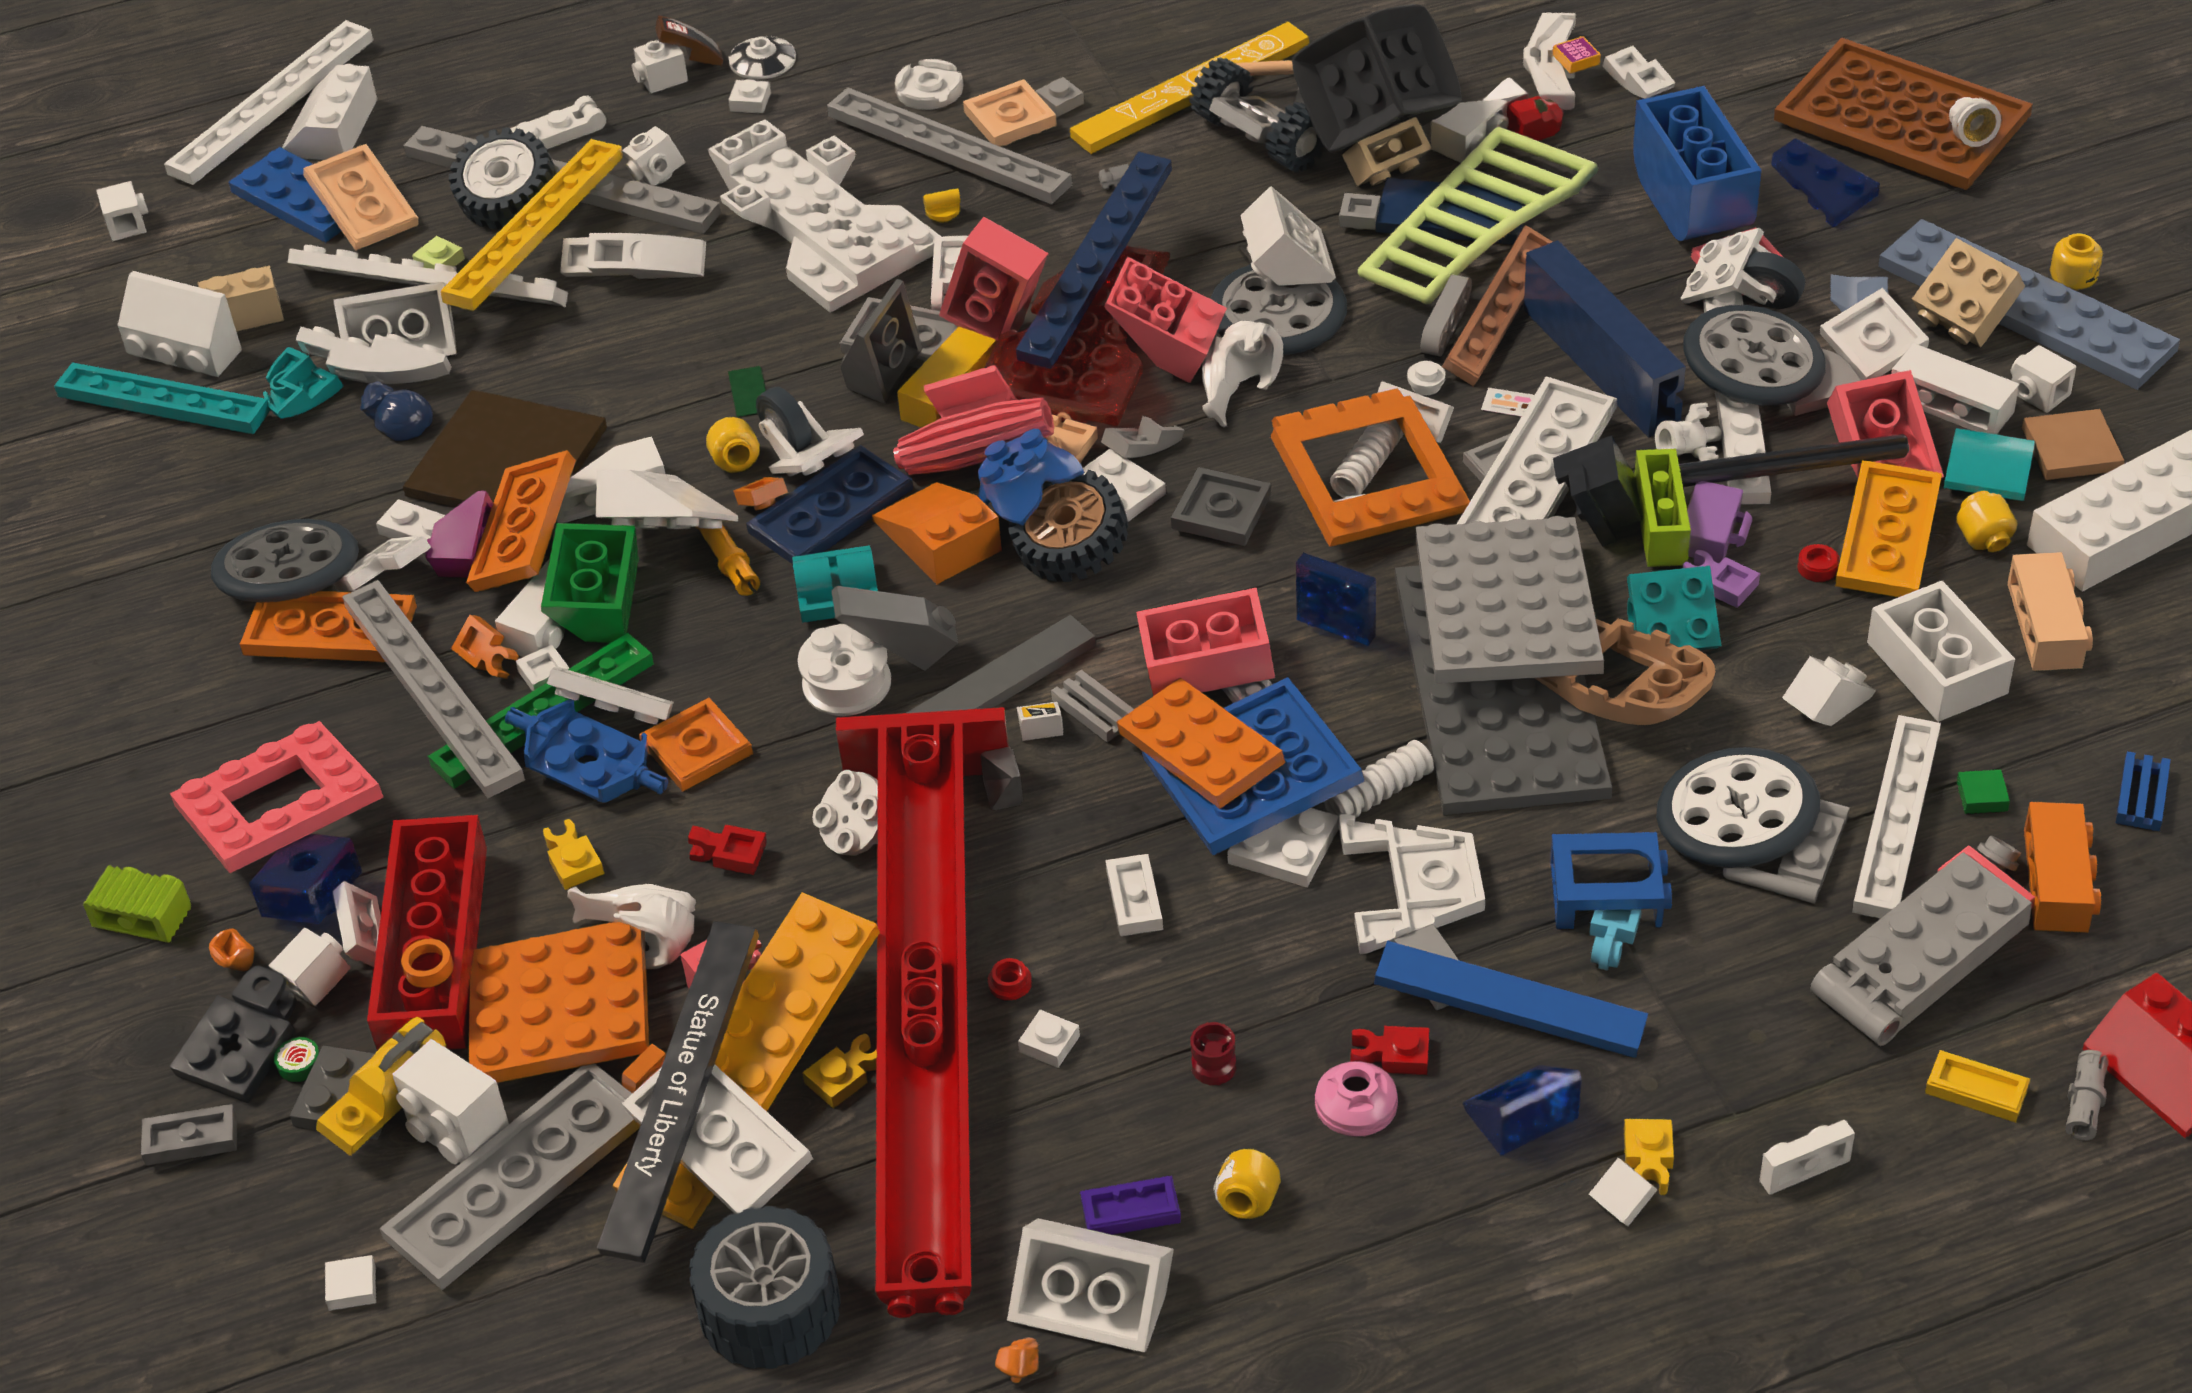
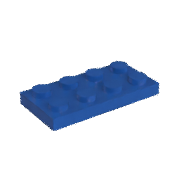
M281 147L270 152L266 157L229 181L233 194L325 243L342 231L304 177V168L313 164Z

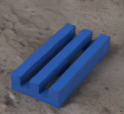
M2127 751L2115 823L2160 831L2171 759L2162 758L2161 763L2152 762L2153 756L2144 754L2143 760L2135 759L2136 753ZM2133 771L2141 772L2134 816L2127 814ZM2154 774L2158 775L2153 816L2150 819L2144 817L2150 775Z

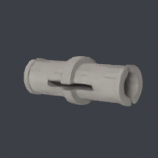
M2085 1050L2079 1054L2076 1079L2074 1084H2070L2067 1096L2071 1103L2065 1130L2070 1135L2073 1133L2075 1126L2072 1138L2081 1141L2090 1140L2096 1136L2100 1106L2103 1107L2105 1105L2107 1095L2104 1088V1079L2109 1060L2104 1055L2100 1061L2102 1053L2096 1050Z

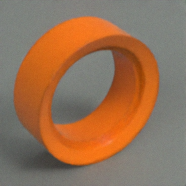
M423 939L410 945L402 955L401 963L406 979L417 987L429 988L437 986L447 980L453 971V961L449 948L440 940ZM425 953H437L443 957L437 967L428 971H418L411 967L413 961Z

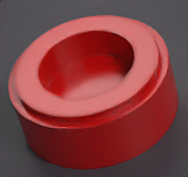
M1813 544L1804 547L1800 551L1797 568L1800 575L1805 579L1813 582H1825L1837 575L1839 555L1833 548L1822 544Z

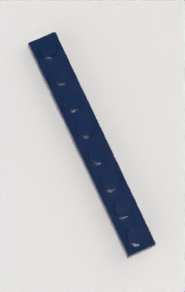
M1137 152L1016 348L1017 360L1052 369L1172 171L1171 159Z

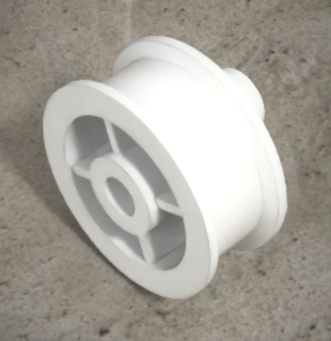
M845 624L815 630L799 651L798 667L803 677L802 688L804 696L814 708L823 713L835 716H850L863 713L880 703L890 689L891 673L887 665V649Z

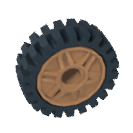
M1087 470L1085 475L1082 474L1069 482L1061 484L1055 483L1053 485L1051 482L1045 481L1039 507L1025 524L1019 525L1008 521L1010 526L1008 529L1013 545L1024 566L1029 571L1033 570L1036 576L1042 578L1045 574L1049 581L1055 582L1059 575L1063 582H1071L1072 574L1075 573L1079 580L1087 578L1086 570L1090 568L1094 574L1102 570L1100 562L1103 561L1107 565L1113 562L1114 556L1112 552L1119 554L1123 549L1122 541H1126L1128 536L1126 529L1128 528V520L1124 505L1116 488L1112 483H1109L1106 477L1103 475L1098 477L1096 472Z

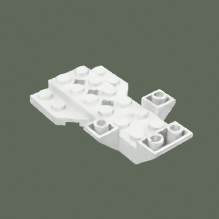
M764 119L708 149L710 157L730 190L720 196L721 202L741 218L773 229L792 243L786 266L788 279L830 313L934 256L935 237L941 236L902 206L864 205L839 186L856 155L852 148L836 136L825 139L821 143L807 149L806 161L787 146L785 134Z

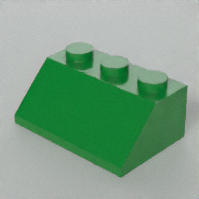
M557 523L541 603V612L585 642L612 643L625 635L628 628L639 562L636 527L629 525Z

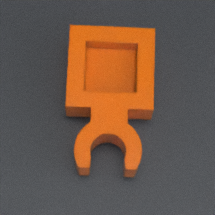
M469 615L451 648L474 668L487 670L490 675L505 679L508 678L509 674L502 668L503 659L516 661L519 658L515 650L500 646L505 637L481 617Z

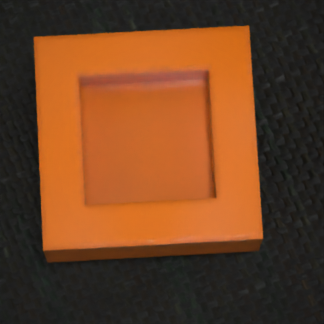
M765 477L734 490L738 505L753 506L754 510L768 508L776 503V497L788 493L784 479Z
M651 1044L622 1073V1086L633 1094L662 1067L666 1053L654 1044Z

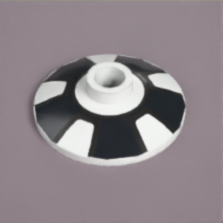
M769 36L746 40L737 45L729 55V64L732 71L743 78L752 80H764L782 75L794 65L796 60L795 49L788 41Z

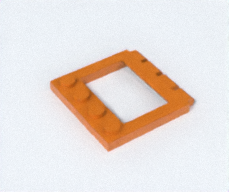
M1398 388L1374 393L1371 395V399L1366 395L1338 402L1337 407L1332 403L1304 410L1303 416L1298 411L1273 417L1272 424L1274 429L1271 439L1329 547L1462 514L1470 503L1469 498L1410 395L1403 397ZM1396 420L1429 479L1334 502L1302 442Z

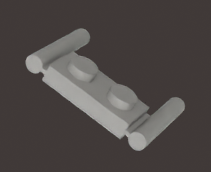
M1779 788L1770 791L1767 795L1778 798L1787 795L1789 791ZM1820 799V812L1813 829L1801 844L1783 856L1777 875L1750 867L1723 868L1724 877L1732 881L1815 904L1841 838L1844 825L1847 822L1850 807Z

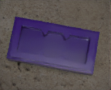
M1172 1176L1080 1191L1086 1228L1088 1230L1113 1235L1181 1223L1180 1209Z

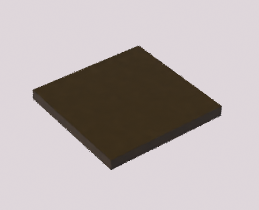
M471 390L403 485L404 494L410 498L457 507L476 492L486 491L494 503L505 468L566 450L576 460L571 474L572 477L579 471L607 429L606 418Z

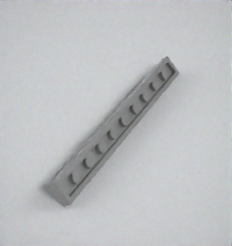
M421 126L405 143L404 149L407 157L450 168L452 162H457L455 156L459 151L466 153L464 145L469 141L474 145L478 142L475 139ZM552 159L557 173L567 164ZM607 174L581 201L586 204L704 234L721 214L719 202Z

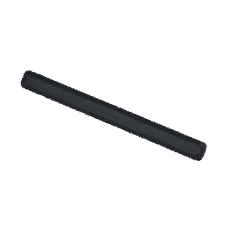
M1899 434L1680 464L1679 468L1683 487L1695 486L1696 482L1701 481L1717 483L1862 463V460L1873 462L1903 458L1909 453V444L1906 435Z

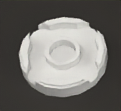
M939 59L918 61L919 66L911 68V64L907 65L896 76L895 89L898 99L906 106L919 110H933L945 107L955 102L963 90V76L961 72H957L956 66L952 63Z

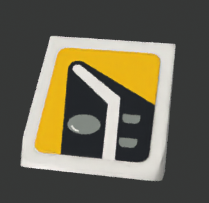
M1058 702L1017 707L1022 741L1063 735L1062 716Z

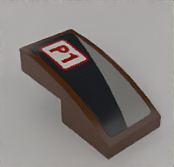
M658 15L655 29L659 42L684 46L691 61L722 66L723 57L720 47L712 38L686 23Z

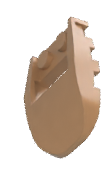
M1596 619L1602 653L1611 648L1635 662L1648 666L1649 668L1615 698L1609 697L1608 691L1592 685L1590 688H1587L1575 682V677L1578 675L1535 678L1579 710L1617 722L1651 725L1671 719L1695 704L1711 689L1716 671L1713 661L1706 654L1690 645L1677 647L1671 644V635L1655 630L1649 635L1634 630V623L1617 619L1610 625Z

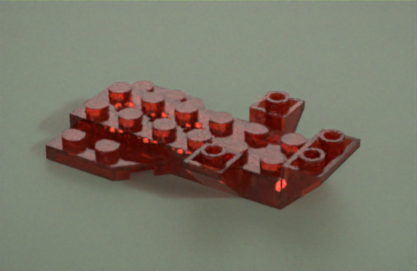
M1127 244L1052 369L1017 360L1016 348L1028 329L1018 333L1015 329L1002 333L984 368L996 365L1017 400L1043 397L1047 401L1052 415L1057 416L1060 412H1065L1071 417V420L1086 424L1090 420L1118 426L1141 378L1143 369L1142 362L1135 352L1132 353L1126 344L1128 333L1104 306L1127 257L1163 274L1170 259V252ZM1065 269L1042 284L1030 308L1032 314L1039 313ZM1061 417V422L1063 423L1065 418Z

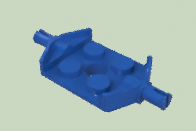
M572 699L544 710L537 716L528 715L515 707H511L505 716V723L525 731V767L593 799L605 803L633 788L638 790L641 785L658 794H662L663 790L665 791L667 788L668 778L660 776L646 767L648 753L646 733H642L641 741L608 727L576 712L574 700ZM585 755H591L597 758L596 761L587 762L585 764H582L577 761L580 757Z

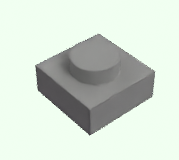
M1064 77L1036 90V93L1056 114V117L1084 104L1083 92Z
M1345 193L1339 214V227L1375 230L1380 207V196Z

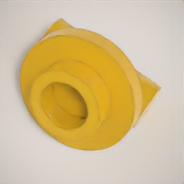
M958 188L923 195L925 213L932 220L948 222L960 213L961 199Z

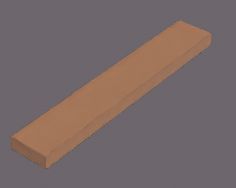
M1525 225L1442 365L1443 368L1474 387L1524 301L1526 252L1552 243L1551 240Z

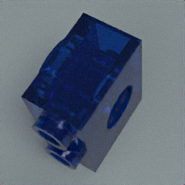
M309 834L277 850L250 881L249 885L261 917L319 924L325 916L336 911L333 891L343 881L352 885L362 873V869L351 838Z

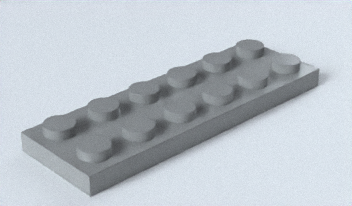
M596 1064L581 1066L380 1227L383 1239L443 1290L640 1128L641 1125L626 1112L622 1105L632 1093Z

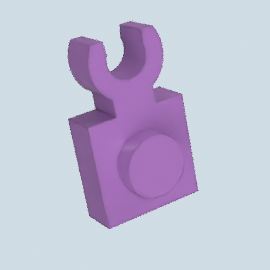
M1696 550L1694 553L1695 565L1689 562L1683 564V568L1710 566L1715 598L1736 608L1759 585L1760 573L1726 557L1720 563L1713 561L1709 553L1702 550Z

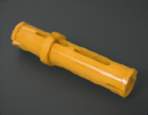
M723 524L722 529H703L697 526L696 528L699 529L717 557L718 567L722 574L730 577L737 592L742 596L753 594V591L747 584L749 581L758 590L760 579L750 567L748 555L743 549L737 547Z

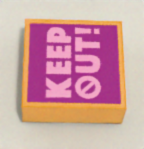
M1584 36L1553 45L1552 55L1570 74L1600 64L1601 54Z

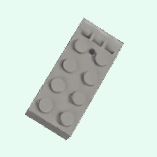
M1962 852L1836 954L1833 963L1823 967L1814 977L1810 990L1876 1044L1883 1046L1890 1042L1901 1029L2025 928L2029 924L2032 902L1966 853Z

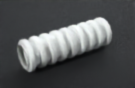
M1396 420L1371 425L1366 428L1363 435L1360 436L1347 457L1344 458L1330 478L1331 486L1338 495L1347 498L1362 494L1363 490H1365L1404 435Z
M1417 740L1408 742L1406 746H1401L1396 752L1389 753L1386 758L1379 759L1376 765L1371 764L1365 770H1362L1365 782L1324 801L1328 813L1337 816L1347 814L1353 815L1355 818L1358 817L1361 811L1366 812L1370 810L1372 806L1380 804L1382 799L1390 798L1392 793H1398L1403 787L1410 786L1413 781L1420 780L1423 775L1432 773L1434 770L1432 756L1421 742Z

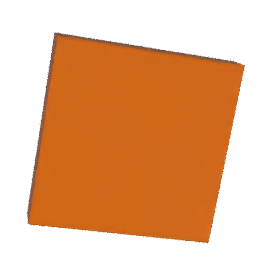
M710 698L644 731L647 734L648 753L682 792L753 754L752 744Z

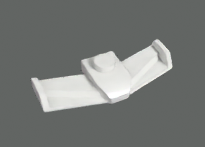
M1542 13L1527 47L1524 48L1523 66L1532 75L1539 96L1542 99L1556 102L1562 110H1571L1575 106V93L1571 90L1567 78H1575V72L1570 74L1556 60L1552 53L1553 45L1568 40L1576 23V13Z

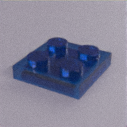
M1302 553L1296 561L1297 620L1369 646L1376 636V578Z

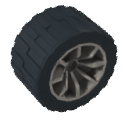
M765 1206L764 1208L756 1209L754 1207L748 1208L740 1213L731 1214L723 1218V1221L716 1226L713 1225L706 1232L705 1237L698 1242L689 1266L691 1274L689 1278L704 1337L709 1340L712 1349L716 1353L722 1354L726 1360L753 1369L756 1367L772 1369L785 1364L790 1365L798 1362L799 1359L806 1355H811L832 1334L831 1330L837 1324L839 1306H841L833 1254L825 1233L809 1217L802 1216L797 1211L788 1208L780 1209L776 1208V1206Z

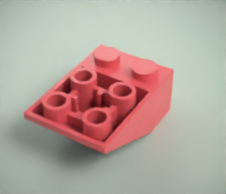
M1127 257L1104 306L1157 367L1188 383L1192 381L1207 356L1227 309L1212 299L1187 288L1130 257Z

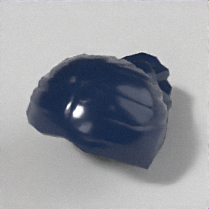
M378 381L368 384L364 390V395L361 398V411L374 420L376 429L385 433L390 439L394 441L413 439L420 436L432 424L433 409L429 402L419 393L409 390L395 391Z

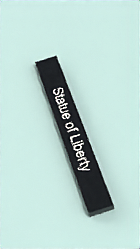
M713 922L597 1246L601 1255L641 1263L646 1262L759 938L757 929L754 927Z

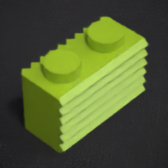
M111 865L106 867L83 904L92 927L163 942H171L172 936H175L180 923H183V918L187 917V911L191 910V902L185 886L176 877L171 875L159 877L156 874L152 876L149 873L144 874L132 867H125L122 870L118 866L113 868Z

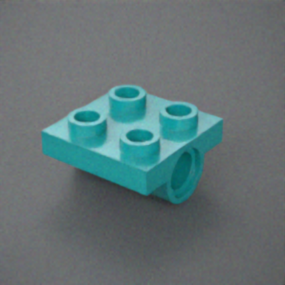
M870 545L792 557L802 623L835 618L832 590L836 586L878 591Z
M1710 566L1636 573L1627 576L1629 590L1627 615L1628 621L1634 623V630L1649 635L1655 630L1662 631L1671 635L1670 643L1677 647L1690 645L1697 650L1716 649L1721 646Z

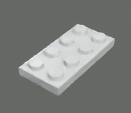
M714 1064L680 1163L734 1214L748 1208H762L813 1160V1157L804 1145ZM661 1068L622 1103L626 1112L640 1125Z

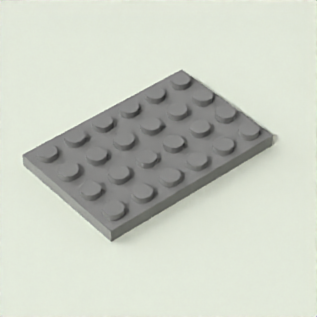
M1554 516L1548 519H1512L1503 522L1486 523L1473 521L1468 524H1431L1429 526L1416 527V544L1435 684L1604 674V658L1575 517L1564 518Z

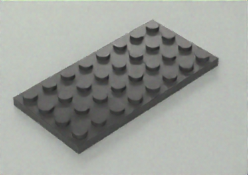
M1420 566L1395 568V582L1430 754L1433 759L1434 774L1443 815L1611 799L1612 784L1593 714L1579 710L1535 678L1435 684ZM1584 675L1575 677V682L1587 687Z

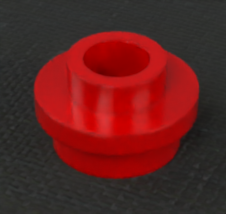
M1014 958L998 961L988 976L990 992L1002 1000L1019 999L1025 996L1032 986L1030 970L1020 960Z

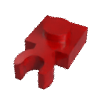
M1384 1026V1036H1376L1373 1032L1366 1029L1352 1030V1046H1363L1365 1049H1351V1062L1361 1061L1371 1064L1382 1062V1069L1387 1073L1427 1075L1429 1028Z

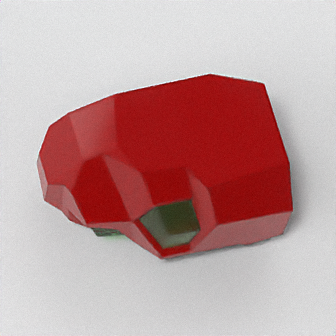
M1540 96L1521 101L1517 100L1507 106V128L1509 131L1540 141L1554 136L1561 130L1564 111L1556 102L1551 99L1544 100Z

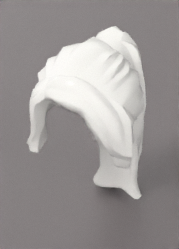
M1239 321L1236 324H1232L1225 331L1223 337L1216 336L1213 339L1207 356L1202 363V378L1208 403L1203 405V411L1208 418L1216 419L1222 427L1227 426L1225 416L1230 396L1237 390L1240 382L1260 375V382L1257 387L1266 390L1279 372L1283 358V341L1278 331L1270 324Z
M653 884L634 885L598 894H585L576 886L568 890L567 897L572 901L575 908L574 923L583 919L615 921L645 931V941L650 947V950L645 952L646 969H657L671 964L683 952L694 933V915L691 912L695 911L696 899L688 892Z

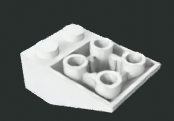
M597 470L596 517L612 519V525L635 526L636 529H658L659 527L690 529V527L697 526L703 529H722V522H738V515L675 475L635 470Z

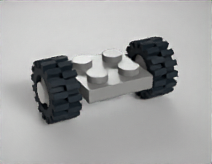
M1220 57L1217 58V61L1211 60L1208 62L1209 68L1204 66L1200 70L1203 75L1201 77L1196 76L1194 82L1197 83V86L1191 87L1190 91L1194 96L1189 98L1190 103L1193 105L1191 108L1196 114L1217 126L1222 127V124H1224L1225 126L1239 128L1245 131V136L1252 141L1264 143L1266 139L1271 140L1266 143V149L1269 150L1267 152L1268 156L1294 172L1307 170V165L1312 166L1315 163V156L1320 158L1322 155L1320 149L1325 146L1316 133L1304 103L1294 102L1293 106L1289 104L1285 107V111L1259 96H1249L1248 93L1253 92V85L1250 84L1253 82V78L1249 75L1250 72L1227 58L1223 59Z

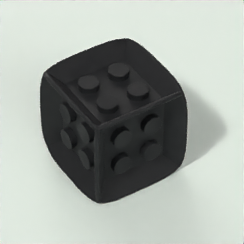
M1419 4L1381 9L1365 17L1354 19L1309 43L1292 58L1295 80L1309 117L1321 142L1333 154H1343L1355 143L1414 117H1417L1422 127L1446 114L1462 101L1458 76L1442 35L1429 11Z

